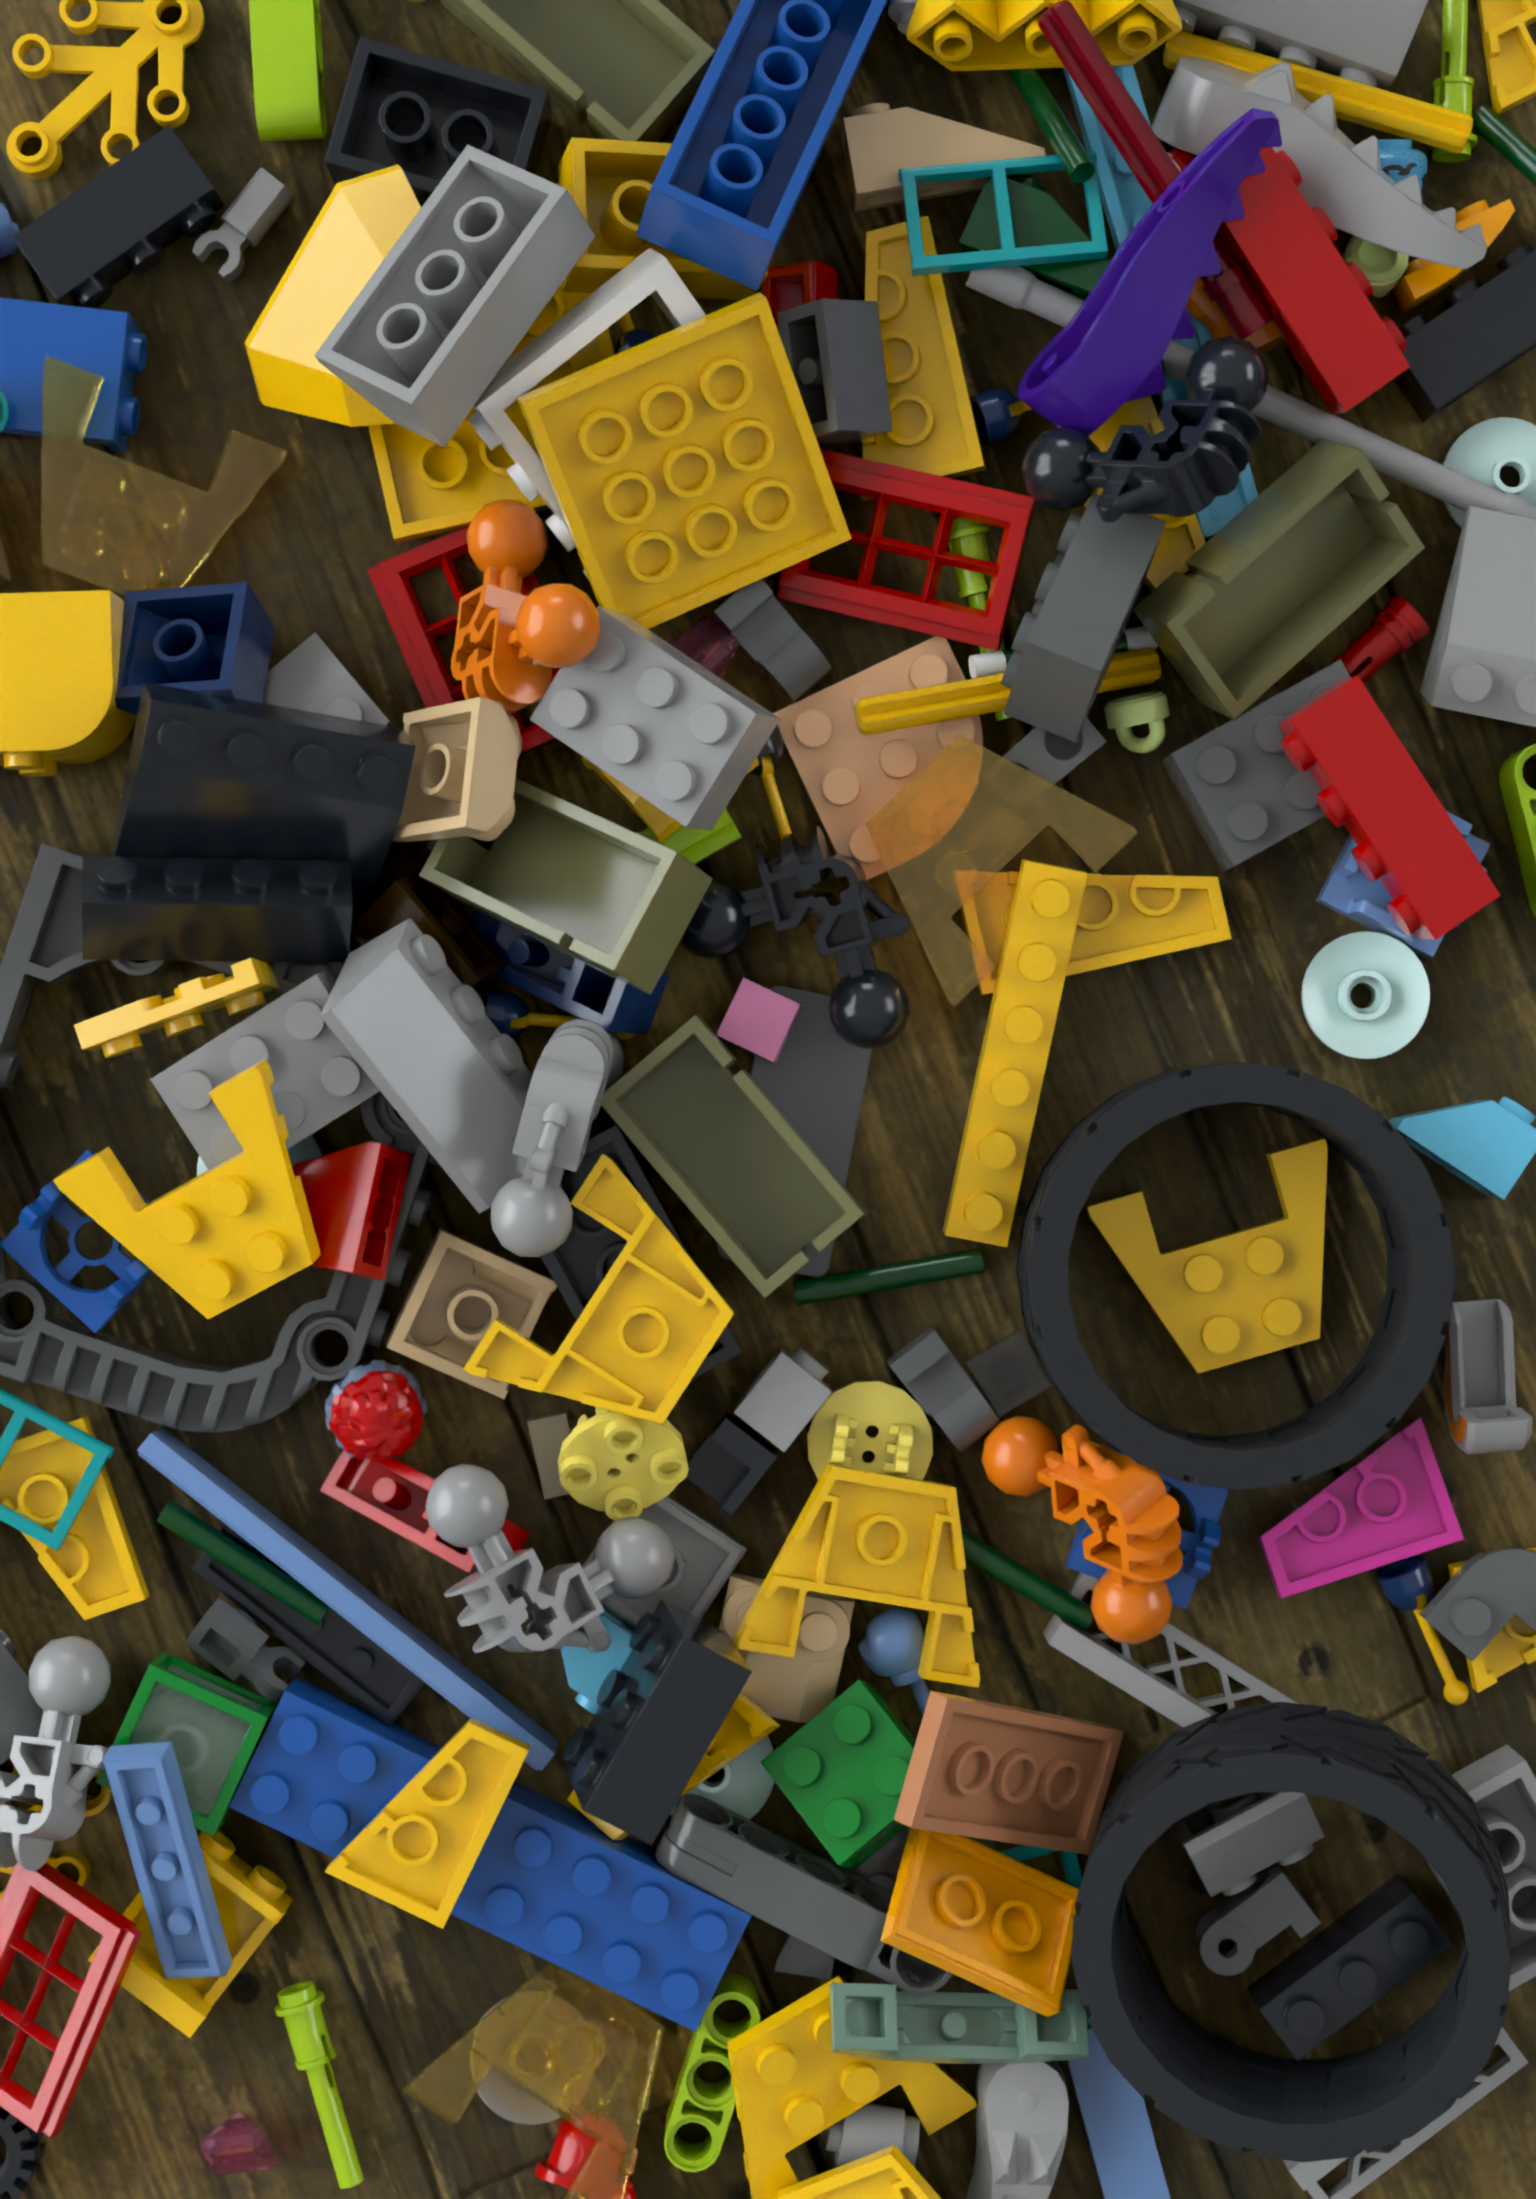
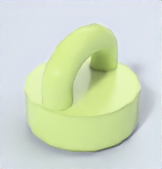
M1353 235L1341 257L1346 264L1354 262L1368 279L1373 291L1372 296L1382 298L1399 283L1408 266L1409 255L1368 242Z
M1150 691L1110 700L1103 706L1107 728L1115 729L1121 745L1131 752L1148 753L1156 750L1164 741L1166 734L1164 718L1170 716L1167 695L1163 691ZM1148 723V736L1141 738L1133 734L1131 726Z

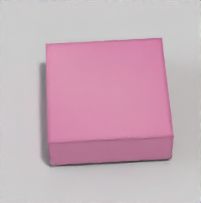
M743 977L716 1035L776 1063L803 1005Z

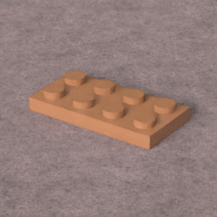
M930 1690L894 1820L914 1829L1089 1855L1124 1731L1107 1724Z

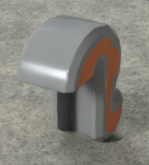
M1501 1299L1452 1302L1450 1323L1444 1333L1446 1338L1443 1343L1445 1348L1443 1397L1450 1435L1456 1446L1468 1455L1520 1451L1530 1441L1533 1417L1523 1408L1516 1405L1514 1335L1510 1309Z

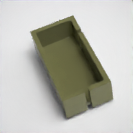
M440 0L446 9L533 85L548 90L549 99L579 125L587 118L589 132L595 139L659 142L690 107L716 53L715 49L658 0Z
M1322 438L1185 562L1191 571L1189 575L1174 571L1132 609L1200 704L1235 720L1425 548L1398 505L1384 500L1390 493L1361 449Z
M515 778L513 796L515 801L513 820L494 839L489 850L467 836L438 839L419 874L420 877L456 900L594 968H599L603 972L650 995L713 880L712 877L680 853Z
M694 1015L604 1092L601 1106L760 1294L766 1298L811 1259L812 1256L804 1248L806 1244L811 1241L820 1252L863 1216L865 1210L746 1070H740L734 1076L728 1068L737 1059L700 1016Z

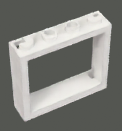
M648 248L509 358L473 406L476 413L467 419L491 451L501 444L514 460L515 464L506 472L525 497L532 502L540 495L554 514L544 522L568 553L576 546L543 463L504 410L514 403L517 397L528 392L650 294L675 329L706 316L667 258L652 248ZM584 569L582 572L584 573V575H585V576L587 577V579H588V576H587L586 571H585V569Z

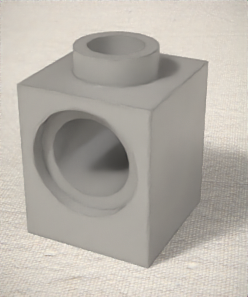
M780 1347L735 1404L734 1414L781 1451L785 1452L832 1393L830 1385L823 1381L829 1370L800 1347L793 1356Z

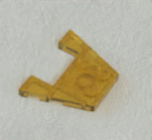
M45 356L42 364L40 563L125 596L126 592L185 587L217 547L215 545L239 515L241 516L255 499V494L285 461L288 451L230 429L210 487L205 492L83 444V438L105 378L50 356Z
M960 734L866 823L867 829L947 1000L954 1007L997 966L952 920V915L1046 826H1051L1096 873L1138 833L1132 825Z
M549 1962L407 2084L403 2092L449 2124L458 2123L489 2069L493 2068L595 2140V2145L564 2199H624L628 2178L634 2173L638 2154L635 2145L642 2113L648 2107L665 2027L620 1995Z

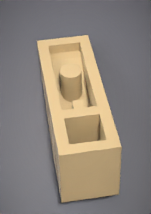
M872 103L855 109L853 116L843 118L841 139L854 212L903 204L902 184L898 179L899 169L1046 156L1045 148L910 107L891 109L888 103ZM1043 172L1026 173L1023 175L1040 180ZM987 177L916 183L917 199L920 201L982 190Z

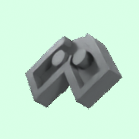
M1504 1548L1487 1554L1483 1552L1478 1553L1456 1572L1419 1615L1471 1661L1480 1654L1514 1614L1536 1633V1551L1522 1548Z

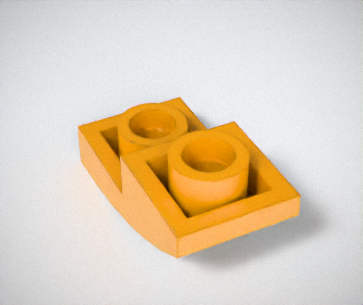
M1510 199L1489 208L1486 200L1478 201L1456 213V228L1462 231L1473 225L1480 224L1488 248L1503 230L1514 213L1515 208ZM1420 258L1408 263L1405 270L1406 275L1391 292L1401 315L1424 304L1442 292L1466 270L1437 264Z

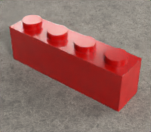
M1272 147L1262 148L1260 154L1266 166L1265 172L1244 177L1239 187L1245 213L1244 219L1221 222L1217 232L1237 263L1242 262L1250 275L1248 277L1250 283L1273 317L1271 322L1331 414L1346 413L1411 367L1402 353L1407 349V343L1396 324L1388 317L1380 319L1368 300L1373 291L1365 274L1354 262L1346 264L1332 243L1338 239V236L1328 216L1318 206L1311 209L1299 191L1298 186L1302 184V177L1292 159L1282 150L1275 153Z
M1358 675L1340 680L1278 722V725L1286 735V737L1280 740L1286 756L1301 773L1307 769L1322 790L1316 795L1319 806L1336 827L1345 825L1357 844L1351 850L1355 861L1371 881L1381 880L1393 899L1387 904L1388 910L1394 921L1406 935L1410 936L1415 933L1419 939L1437 940L1501 896Z

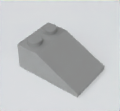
M1468 505L1420 688L1421 695L1430 706L1536 727V518Z

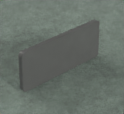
M774 986L770 989L771 991L803 1005L777 1062L774 1063L755 1054L751 1077L845 1186L872 1049H862L853 1046L837 1034L830 1021V995L785 986ZM834 1240L820 1252L811 1241L806 1244L804 1248L812 1257L795 1273L813 1277L826 1274L830 1265ZM717 1243V1251L719 1255L724 1259L732 1261V1259Z

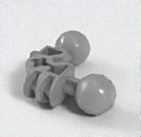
M577 1018L565 1022L554 1032L546 1044L530 1082L512 1154L527 1158L522 1177L510 1180L500 1188L491 1204L490 1220L492 1230L501 1245L519 1257L543 1256L553 1252L566 1241L572 1229L573 1210L571 1202L560 1186L564 1170L577 1171L584 1158L590 1137L593 1119L595 1120L599 1113L604 1092L616 1083L624 1073V1054L619 1041L612 1032H607L601 1025L592 1020Z
M460 1464L445 1470L435 1479L430 1487L425 1505L429 1526L444 1541L456 1547L467 1548L478 1571L456 1583L444 1593L445 1598L462 1594L468 1604L457 1618L460 1627L478 1624L483 1634L473 1645L472 1650L474 1653L483 1652L497 1645L508 1652L518 1653L538 1652L550 1648L563 1649L564 1646L587 1648L590 1652L606 1651L610 1646L611 1638L599 1618V1615L605 1612L600 1601L613 1593L626 1599L639 1600L656 1593L671 1576L675 1560L671 1539L659 1525L645 1518L627 1517L611 1524L598 1538L593 1560L586 1565L581 1566L579 1562L556 1565L543 1573L544 1568L533 1548L513 1551L501 1529L509 1507L505 1486L492 1472L478 1465ZM527 1611H531L534 1620L527 1626L528 1633H524L521 1624L528 1619Z
M68 1636L51 1640L35 1654L30 1666L29 1691L38 1706L43 1709L38 1737L14 1735L10 1759L19 1775L0 1771V1867H13L19 1863L27 1871H35L41 1868L51 1854L54 1841H64L70 1838L82 1826L86 1815L85 1801L89 1782L99 1770H106L102 1758L109 1749L108 1747L76 1744L81 1716L89 1714L104 1701L111 1684V1664L103 1651L89 1639L80 1636ZM11 1801H18L43 1806L41 1812L10 1805Z

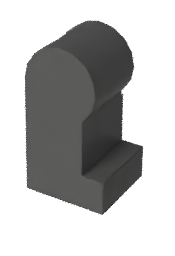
M763 579L738 589L714 611V621L757 670L763 676L766 675L792 703L797 701L832 669L819 648L774 597L773 591Z
M1088 718L1085 720L1076 743L1035 727L981 777L1014 816L1046 789L1049 790L1105 745L1107 741Z
M932 1326L887 1360L888 1365L931 1419L937 1422L961 1454L1001 1422Z
M1278 1862L1256 1873L1257 1880L1250 1887L1237 1894L1222 1897L1197 1919L1194 1928L1195 1943L1205 1965L1214 1973L1231 1976L1245 1971L1252 1963L1256 1950L1289 1925L1293 1927L1302 1939L1321 1924L1312 1905Z

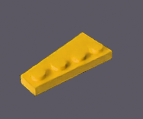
M929 216L920 217L924 256L938 255ZM906 221L866 232L865 301H876L878 306L893 431L861 440L863 444V459L951 479L986 470V465L943 274L912 276ZM860 495V498L863 501L874 499L871 497Z
M954 870V879L980 995L990 994L994 992L1019 872ZM1088 873L1066 976L1232 939L1218 877L1100 875Z

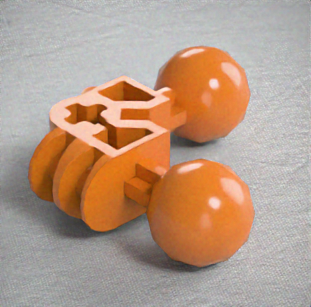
M501 499L485 504L473 517L466 533L468 553L478 569L484 573L483 585L460 598L455 644L451 658V672L457 681L462 682V691L466 700L481 696L498 701L503 704L506 713L512 714L542 699L550 686L552 668H569L582 663L596 647L601 634L599 612L590 597L572 584H547L535 588L529 596L521 594L522 578L530 576L543 561L548 549L547 528L537 511L520 500Z
M1016 1415L998 1423L984 1439L981 1462L988 1480L1005 1494L1022 1497L1034 1495L1051 1487L1054 1518L1070 1525L1084 1518L1093 1530L1091 1534L1082 1540L1084 1559L1108 1569L1093 1587L1091 1611L1098 1628L1112 1640L1119 1643L1139 1645L1156 1638L1169 1622L1173 1599L1165 1580L1176 1575L1183 1566V1554L1179 1547L1182 1538L1181 1527L1177 1521L1180 1507L1176 1499L1166 1493L1164 1482L1159 1473L1136 1463L1126 1455L1090 1441L1087 1430L1081 1425H1073L1062 1434L1061 1449L1055 1432L1038 1418Z

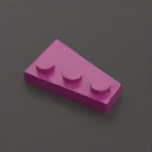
M1420 1417L1260 1535L1258 1540L1278 1598H1285L1464 1540L1422 1418Z

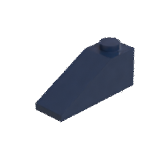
M478 910L475 911L471 923L507 964L496 975L497 977L581 1019L592 1020L601 1025L607 1032L648 1033L670 975L662 973L650 995L603 972L599 968H594Z

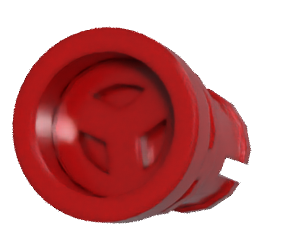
M1394 595L1385 603V607L1372 618L1373 624L1339 656L1332 659V663L1341 659L1350 677L1358 675L1364 686L1399 651L1405 653L1413 644L1420 641L1430 632L1428 625L1420 614L1398 595Z

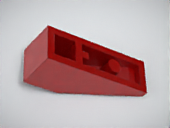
M342 1450L320 1492L469 1574L478 1571L467 1548L456 1547L444 1541L429 1526L425 1505L430 1487L435 1479L395 1458L384 1461L380 1459L374 1460L373 1458L358 1460L356 1457H350ZM506 1518L501 1529L512 1550H522L530 1533Z

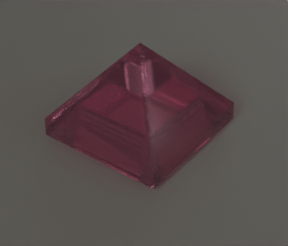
M707 614L672 646L722 679L740 642Z
M239 2112L200 2140V2152L215 2175L268 2169L276 2166V2155L264 2132Z

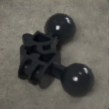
M1225 336L1207 341L1191 356L1187 366L1185 380L1190 400H1167L1159 414L1164 430L1152 437L1149 436L1142 425H1121L1108 451L1101 452L1100 448L1085 432L1065 426L1042 432L1027 447L1021 469L1026 490L1041 506L1065 511L1082 507L1092 497L1093 493H1097L1099 488H1104L1096 503L1097 510L1104 522H1114L1123 513L1168 514L1183 517L1202 511L1211 504L1216 496L1227 495L1235 490L1239 481V474L1245 470L1251 457V450L1257 446L1262 435L1261 426L1251 411L1263 400L1267 390L1268 367L1264 357L1251 342L1236 337Z
M819 826L814 827L812 844L801 847L792 834L784 835L781 853L770 855L762 843H756L755 853L763 885L740 891L730 882L713 878L680 940V944L690 953L705 959L725 958L740 949L748 939L751 928L773 922L776 932L798 927L806 922L810 914L822 920L814 934L819 956L823 957L834 954L841 978L833 988L829 1000L830 1021L837 1034L853 1046L862 1049H874L894 1042L904 1031L910 1015L909 998L902 984L890 973L878 970L871 943L891 936L905 934L910 928V919L905 913L896 912L875 895L877 890L866 882V874L856 860L843 854L830 855L824 834ZM828 868H832L833 874L836 877L846 876L849 881V888L840 893L841 901L838 902L833 892L823 893L818 891L804 897H795L796 892L812 889L828 878Z

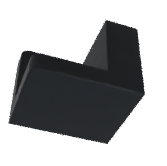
M726 1412L689 1459V1471L686 1478L720 1504V1511L731 1517L775 1461L777 1451Z

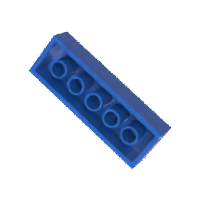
M741 0L655 178L636 236L758 291L889 0Z

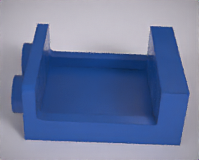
M0 297V391L4 394L9 408L8 420L1 432L103 444L111 451L125 453L128 436L135 437L139 428L140 402L138 398L132 397L135 372L143 373L145 370L148 349L146 335L140 334V327L130 314L121 311Z

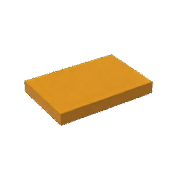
M909 1827L880 1941L1039 2014L1050 2017L1060 2011L1072 1956L1073 1917L1076 1915L1075 1903L1079 1889L966 1836Z

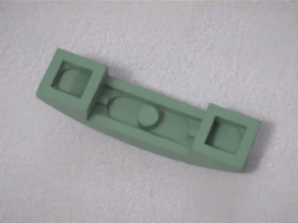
M832 1982L830 1985L831 2048L834 2053L881 2060L946 2064L1033 2063L1083 2059L1089 2056L1087 2013L1082 2007L1078 1989H1064L1059 2013L1046 2017L996 1993L930 1992L915 1994L897 1991L896 1984Z

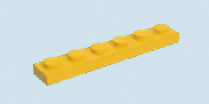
M1027 859L1021 860L943 1226L945 1236L1002 1247L1008 1246L1088 873L1085 871Z

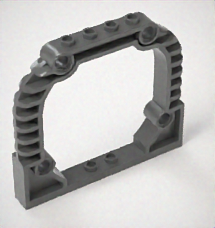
M43 843L41 844L0 965V1091L2 1087L9 1088L17 1075L21 1061V1052L15 1051V1047L38 979L65 984L84 972L108 963H113L117 969L128 975L155 978L165 975L177 963L175 960H149L143 963H139L136 960H83V857ZM240 961L190 962L233 975L230 965ZM345 962L268 963L272 965L279 986L275 990L287 993L315 974L330 970L337 980ZM381 1091L360 1103L364 1126L377 1143L412 1154L385 1281L334 1272L326 1296L306 1302L289 1315L279 1332L271 1357L234 1367L190 1362L101 1331L94 1333L89 1327L58 1315L59 1300L33 1276L25 1275L12 1278L6 1270V1283L0 1284V1375L23 1383L32 1381L163 1426L183 1431L219 1433L243 1429L269 1420L302 1399L320 1380L333 1381L344 1378L350 1369L361 1365L367 1355L369 1346L378 1349L381 1347L392 1316V1312L382 1308L390 1285L400 1288L404 1281L411 1261L412 1251L403 1249L410 1225L421 1227L433 1194V1191L425 1189L423 1186L431 1164L440 1165ZM15 1292L27 1295L33 1303L34 1315L27 1326L17 1324L9 1316L8 1302ZM327 1329L336 1330L346 1338L349 1348L344 1362L330 1363L319 1354L317 1342L322 1331Z

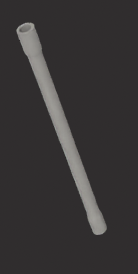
M1019 266L971 270L965 284L966 287L1014 309L1027 310L1061 327H1065L1071 321L1085 301L1039 280L1033 273ZM1170 340L1163 355L1165 365L1163 373L1186 383L1187 366L1191 356L1196 351ZM1268 384L1263 400L1251 411L1252 414L1312 442L1318 443L1324 438L1361 449L1374 470L1465 512L1468 505L1536 518L1535 503L1515 494L1496 490Z

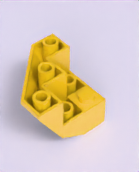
M917 0L906 29L907 40L951 72L1065 68L1038 26V18L1052 5L1064 0ZM1068 0L1074 6L1111 66L1134 65L1182 30L1181 18L1173 0Z
M398 164L336 183L244 342L259 399L264 406L350 427L396 424L319 363L314 355L421 209L403 169Z

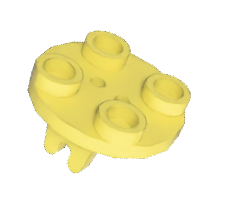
M880 1380L855 1381L844 1387L832 1390V1393L814 1414L807 1432L808 1460L818 1480L827 1463L923 1480L933 1456L932 1428L923 1408L904 1389ZM869 1426H876L878 1433L876 1436L870 1437L866 1434V1429ZM865 1451H872L874 1453L872 1461L866 1462L862 1459Z
M596 1407V1415L591 1418L585 1414L580 1416L577 1426L562 1442L557 1461L561 1485L578 1503L597 1511H604L614 1521L627 1517H638L642 1513L643 1508H647L667 1497L687 1477L689 1468L682 1435L667 1419L663 1424Z

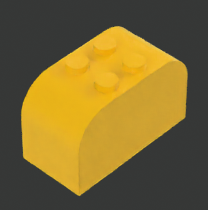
M111 590L0 593V766H4L5 769L19 770V775L55 776L58 775V765L83 764L96 761L109 755L127 738L137 715L116 708L115 701L125 602Z

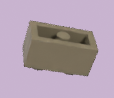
M568 1409L530 1417L527 1421L544 1500L569 1494L561 1485L557 1462L562 1442L577 1426L578 1422L577 1417L570 1418Z

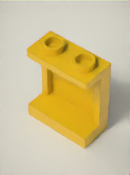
M197 1828L196 1832L232 1959V1964L226 1976L165 1979L141 1892L137 1894L122 1914L136 1924L135 1928L141 1931L142 1935L120 1986L189 2038L198 2029L212 2006L274 1925L278 1924L293 1901V1898L285 1893L287 1889L286 1884L278 1875L264 1866L256 1865L255 1868H252L234 1854L236 1851L235 1845L223 1833L218 1831L215 1836H212ZM98 1947L88 1958L90 1963H92Z

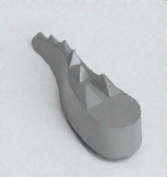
M1182 57L1178 59L1151 126L1159 139L1176 148L1198 155L1226 128L1250 109L1272 111L1279 119L1282 139L1281 147H1272L1275 153L1282 150L1292 159L1302 177V184L1298 186L1299 191L1312 209L1315 206L1321 208L1335 228L1402 254L1465 270L1484 259L1487 246L1481 225L1476 224L1460 231L1456 228L1455 208L1450 207L1435 212L1431 211L1423 204L1419 178L1416 174L1398 182L1389 177L1381 170L1378 139L1373 135L1355 145L1337 127L1333 96L1326 93L1313 103H1310L1297 92L1290 63L1283 61L1255 73H1249L1203 58Z
M1058 2061L981 2064L975 2082V2101L978 2105L976 2107L977 2143L973 2175L965 2199H1048L1063 2156L1068 2131L1069 2099L1064 2070Z

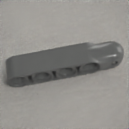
M686 1794L681 1797L671 1817L670 1827L665 1830L655 1851V1858L658 1863L672 1874L850 1966L865 1970L890 1984H896V1987L908 1993L925 1994L934 1992L944 1986L953 1975L880 1941L892 1894L887 1890L712 1800L694 1794Z

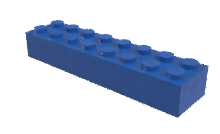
M296 1676L284 1691L229 1808L336 1858L440 1751L442 1746L393 1723L389 1727L372 1712ZM515 1781L451 1912V1915L696 2032L752 1916L666 1870L655 1858L656 1849L629 1836L623 1840H612L585 1815Z

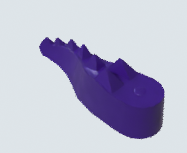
M1250 109L1207 145L1173 180L1121 243L1108 267L1071 321L1042 349L1031 363L1020 382L1017 392L1022 402L1056 427L1065 426L1085 432L1089 436L1105 423L1125 402L1162 393L1165 390L1163 355L1170 340L1191 339L1195 334L1186 303L1197 277L1218 275L1222 270L1213 244V239L1221 222L1244 219L1245 213L1239 193V187L1244 177L1265 172L1266 166L1260 154L1262 148L1281 147L1282 145L1279 119L1272 111Z

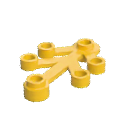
M144 0L143 2L60 1V16L67 28L74 34L81 36L89 35L95 32L97 28L136 30L120 47L49 45L46 39L38 34L21 36L13 46L12 55L16 65L25 76L32 79H42L50 73L91 75L41 122H25L13 129L8 137L6 150L15 168L23 176L32 180H43L54 175L60 168L63 160L60 143L110 96V130L104 134L101 140L102 155L108 164L112 166L120 160L112 157L111 153L113 146L118 141L127 140L132 142V151L140 146L141 143L137 138L139 68L157 51L159 85L150 91L147 106L154 120L160 126L166 127L170 125L171 128L181 126L187 120L190 111L189 103L184 95L185 48L198 40L205 25L204 10L199 0ZM79 4L89 5L91 13L87 19L80 22L71 20V11L75 6ZM168 7H178L182 10L180 19L174 24H164L160 21L162 12ZM36 47L44 50V58L39 64L31 66L24 63V57L28 50ZM166 97H175L179 99L178 109L170 115L160 114L158 106L161 100ZM32 137L41 139L42 146L37 154L33 156L22 154L21 148L27 139Z

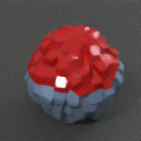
M372 1360L370 1364L359 1365L350 1369L343 1379L339 1382H334L330 1395L325 1400L327 1428L334 1432L336 1436L335 1442L338 1447L343 1448L347 1455L352 1458L356 1457L358 1460L373 1458L374 1460L380 1459L384 1461L410 1451L415 1446L416 1439L420 1436L422 1421L425 1413L428 1411L427 1401L421 1396L419 1382L415 1375L402 1365H392L385 1360Z

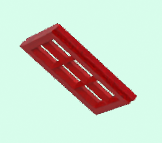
M820 449L834 489L876 499L869 532L864 533L848 529L852 539L846 542L865 546L858 579L856 581L809 570L810 558L782 570L777 599L999 651L1006 629L1036 500L1031 496ZM890 502L941 513L933 548L882 537ZM954 517L1004 528L996 563L946 552ZM879 549L929 561L921 596L870 584ZM943 564L993 576L985 611L935 599Z
M470 525L367 569L425 708L453 703L465 698L462 684L454 686L434 639L456 629L458 613L428 625L409 578L441 565L459 606L460 598L467 593L453 559L468 553L466 533ZM534 572L530 576L522 578V595L529 596L535 588L540 587ZM552 668V677L550 684L552 683L560 668ZM517 711L511 714L518 722L522 737V749L519 757L558 741L557 738L537 724L524 728Z
M17 1863L0 1901V1993L17 1951L43 1969L25 2013H22L0 1997V2014L18 2027L0 2070V2106L36 2133L41 2131L49 2138H52L60 2132L142 1932L135 1928L136 1924L48 1863H45L35 1871H27ZM41 1893L66 1910L48 1955L23 1938ZM77 1918L103 1935L85 1980L59 1963ZM53 1976L79 1994L60 2039L35 2022ZM29 2035L54 2052L37 2096L11 2078Z

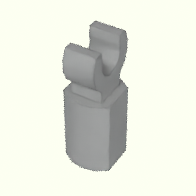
M260 167L221 216L223 225L219 230H209L197 239L192 251L196 259L203 263L212 251L216 249L227 250L229 252L228 260L222 265L218 273L227 283L234 281L243 271L245 264L244 252L249 246L255 248L295 196L283 183Z

